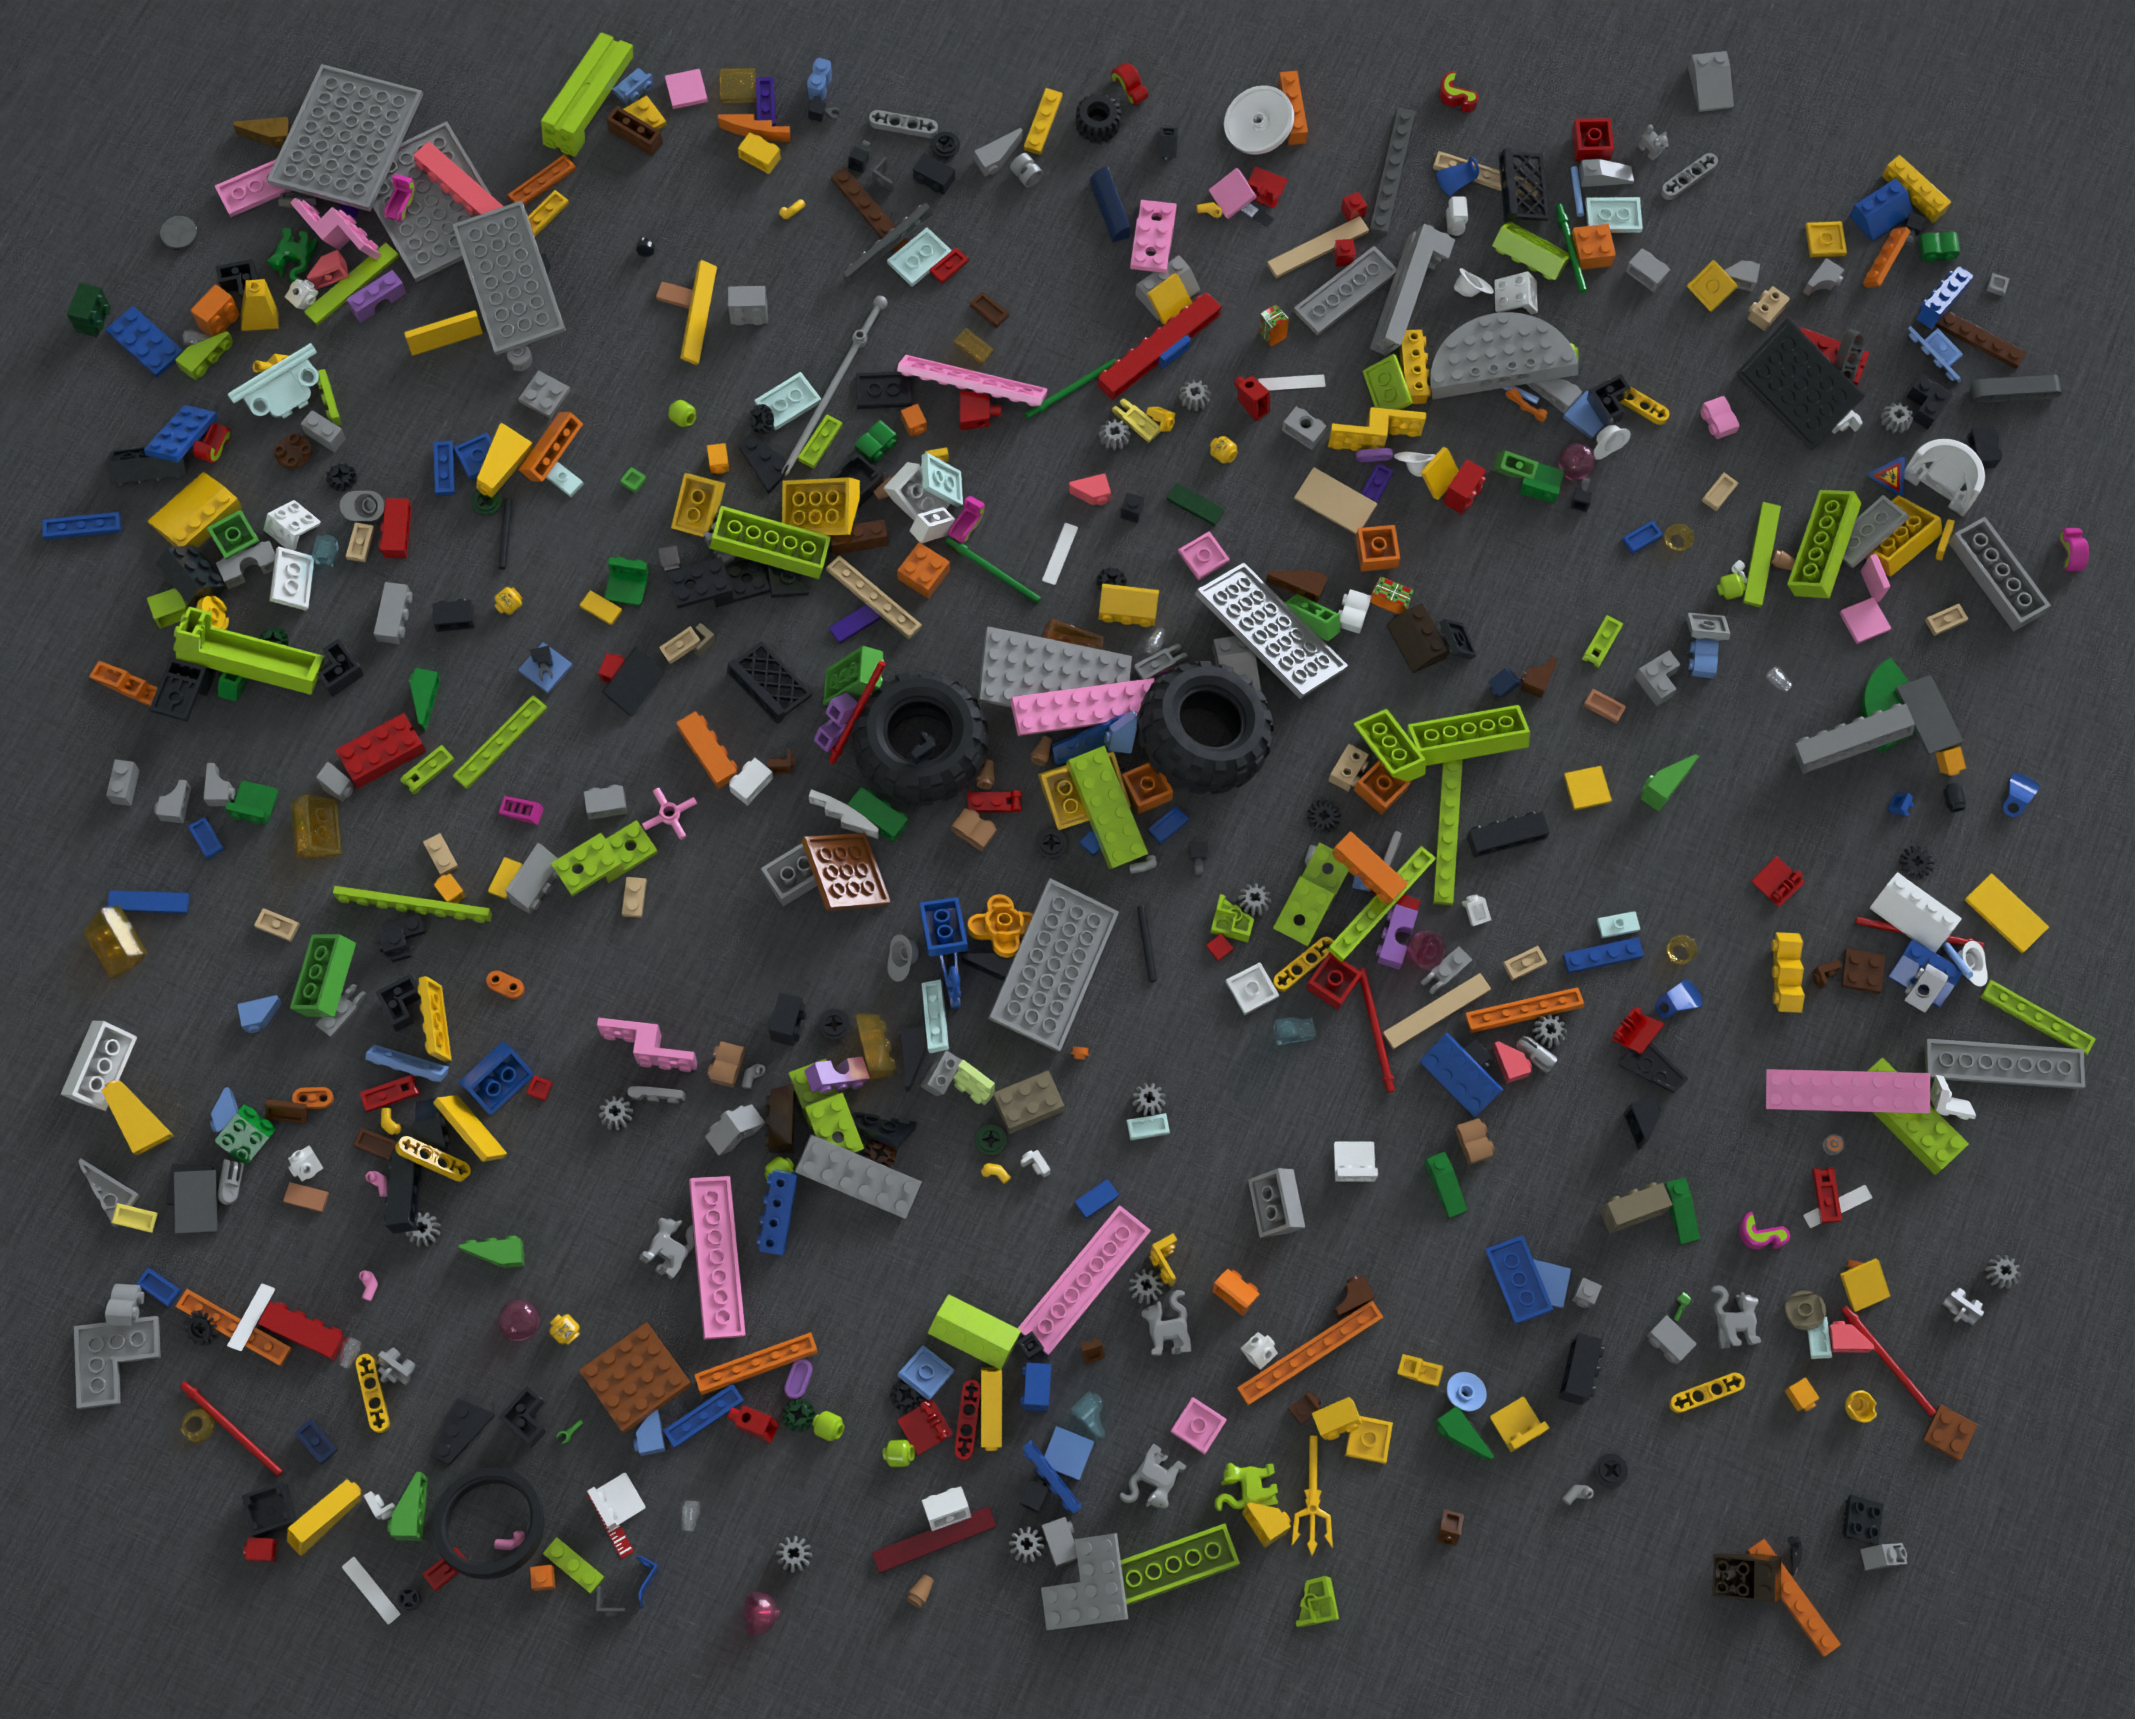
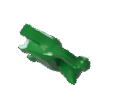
M283 228V239L278 243L275 254L267 259V265L279 272L280 277L283 278L286 261L300 264V266L290 271L289 279L291 282H294L296 279L302 280L297 278L296 275L304 272L308 267L311 257L317 250L318 239L310 240L308 232L300 231L299 243L293 242L292 230Z

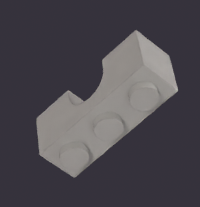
M270 541L260 542L255 547L244 549L228 559L222 558L219 562H216V565L227 588L230 589L246 582L243 573L250 565L259 566L263 574L273 571L276 553Z

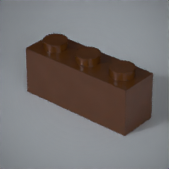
M618 106L606 118L610 132L651 156L663 144L661 131Z
M884 519L854 524L850 535H830L833 555L888 546Z

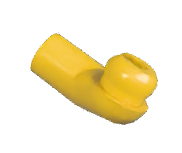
M799 199L788 209L782 207L779 215L783 219H789L805 207V202Z
M1214 202L1196 205L1198 214L1207 212L1215 218L1222 216L1221 207Z
M382 1108L381 1127L388 1134H399L401 1132V1125L391 1120L392 1109Z
M987 1163L981 1169V1174L984 1177L996 1175L1003 1184L1011 1179L1010 1175L999 1164Z

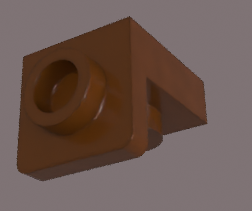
M787 749V759L780 757L768 759V769L773 774H792V767H796V756L792 755L791 749Z
M1836 960L1816 967L1812 977L1814 983L1819 986V989L1824 988L1828 984L1826 978L1837 975V971L1842 967L1840 961Z
M1308 1392L1291 1405L1288 1410L1299 1425H1302L1313 1416V1412L1321 1409V1401L1315 1394L1312 1395Z
M1444 1509L1436 1540L1446 1545L1456 1546L1461 1535L1464 1514Z

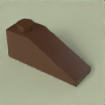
M1312 570L1269 571L1266 582L1295 595L1299 594L1318 604L1326 587L1328 577L1321 572H1314Z

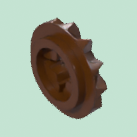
M871 1140L866 1145L864 1156L890 1167L896 1159V1148L876 1140ZM884 1147V1154L886 1156H880L877 1159L875 1150L880 1151Z

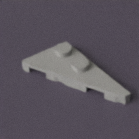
M80 1158L78 1161L81 1170L87 1177L97 1199H99L110 1221H112L117 1203L133 1207L140 1197L139 1194ZM112 1224V1226H114L116 1229L119 1226L117 1224Z

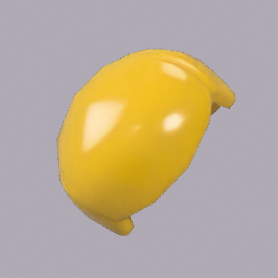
M1863 1390L1853 1391L1846 1399L1845 1410L1849 1417L1857 1422H1871L1877 1416L1875 1412L1877 1403L1869 1393Z

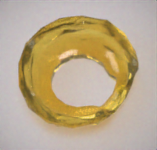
M1684 524L1669 526L1663 536L1666 546L1673 551L1686 550L1692 546L1694 541L1693 532ZM1675 534L1681 535L1685 541L1684 547L1676 548L1671 543V537Z
M1677 935L1668 942L1666 954L1673 963L1685 965L1697 955V945L1690 937ZM1675 946H1684L1689 957L1686 960L1676 958L1673 954Z
M191 1409L183 1418L181 1428L189 1441L195 1443L203 1442L213 1432L214 1421L204 1409ZM192 1417L201 1418L203 1425L200 1431L188 1433L185 1424Z

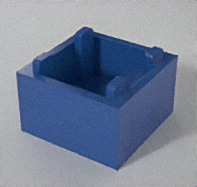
M1027 1363L1026 1367H1022V1376H1026L1024 1397H1020V1406H1024L1023 1411L1048 1412L1052 1364Z

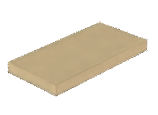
M1313 467L1294 497V500L1355 535L1358 528L1365 526L1377 507L1376 502Z

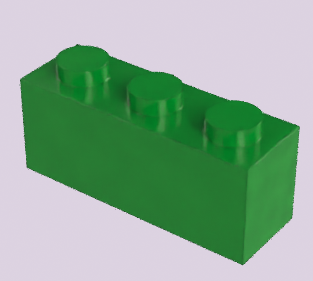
M861 787L847 804L866 817L879 829L880 834L893 843L897 841L908 827L907 816L902 811H895L891 808V804L886 800L881 801L878 799L876 794L870 789L865 790Z

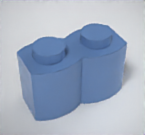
M822 58L815 60L813 73L807 81L809 99L812 100L813 96L821 97L820 101L822 102L826 97V87L832 80L831 61Z
M1695 638L1694 642L1690 643L1689 653H1692V659H1689L1688 670H1691V676L1714 679L1717 672L1719 641L1709 638Z

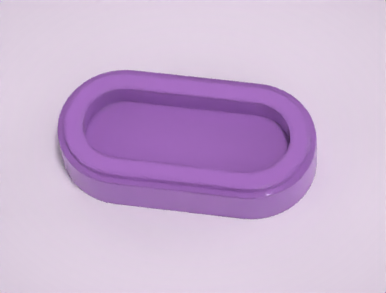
M1391 448L1364 449L1356 452V460L1358 462L1386 461L1393 458V450Z
M806 1359L795 1361L792 1365L784 1387L785 1393L790 1399H800L806 1391L813 1371L811 1363Z

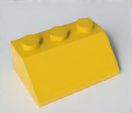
M1102 584L1098 620L1107 623L1113 621L1121 622L1124 625L1140 624L1142 627L1155 626L1159 590Z
M1250 1502L1242 1511V1515L1264 1548L1284 1536L1291 1527L1289 1516L1285 1511L1281 1512L1279 1508Z

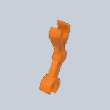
M1509 388L1505 393L1510 400L1518 403L1523 411L1533 414L1538 421L1544 422L1547 418V411L1544 409L1537 410L1522 399L1521 394L1516 388Z

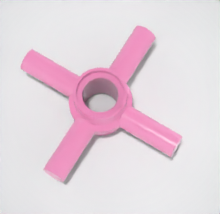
M660 788L654 789L653 793L661 808L658 816L642 823L645 831L664 822L667 825H672L680 840L686 838V834L678 820L681 812L697 804L695 798L693 797L676 806L674 803L667 802ZM668 811L675 812L670 817L665 816L666 812Z

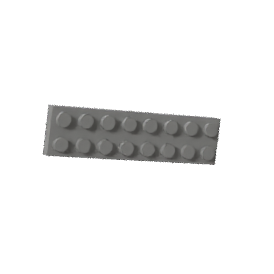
M1940 1039L1925 1040L1926 1073H1930V1079H1935V1076L1939 1075L1944 1076L1945 1080L2069 1089L2085 1088L2084 1049Z

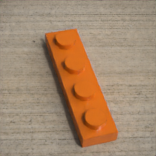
M1907 227L1895 228L1890 232L1888 239L1882 246L1879 255L1874 260L1870 271L1863 281V285L1866 288L1881 286L1911 232Z

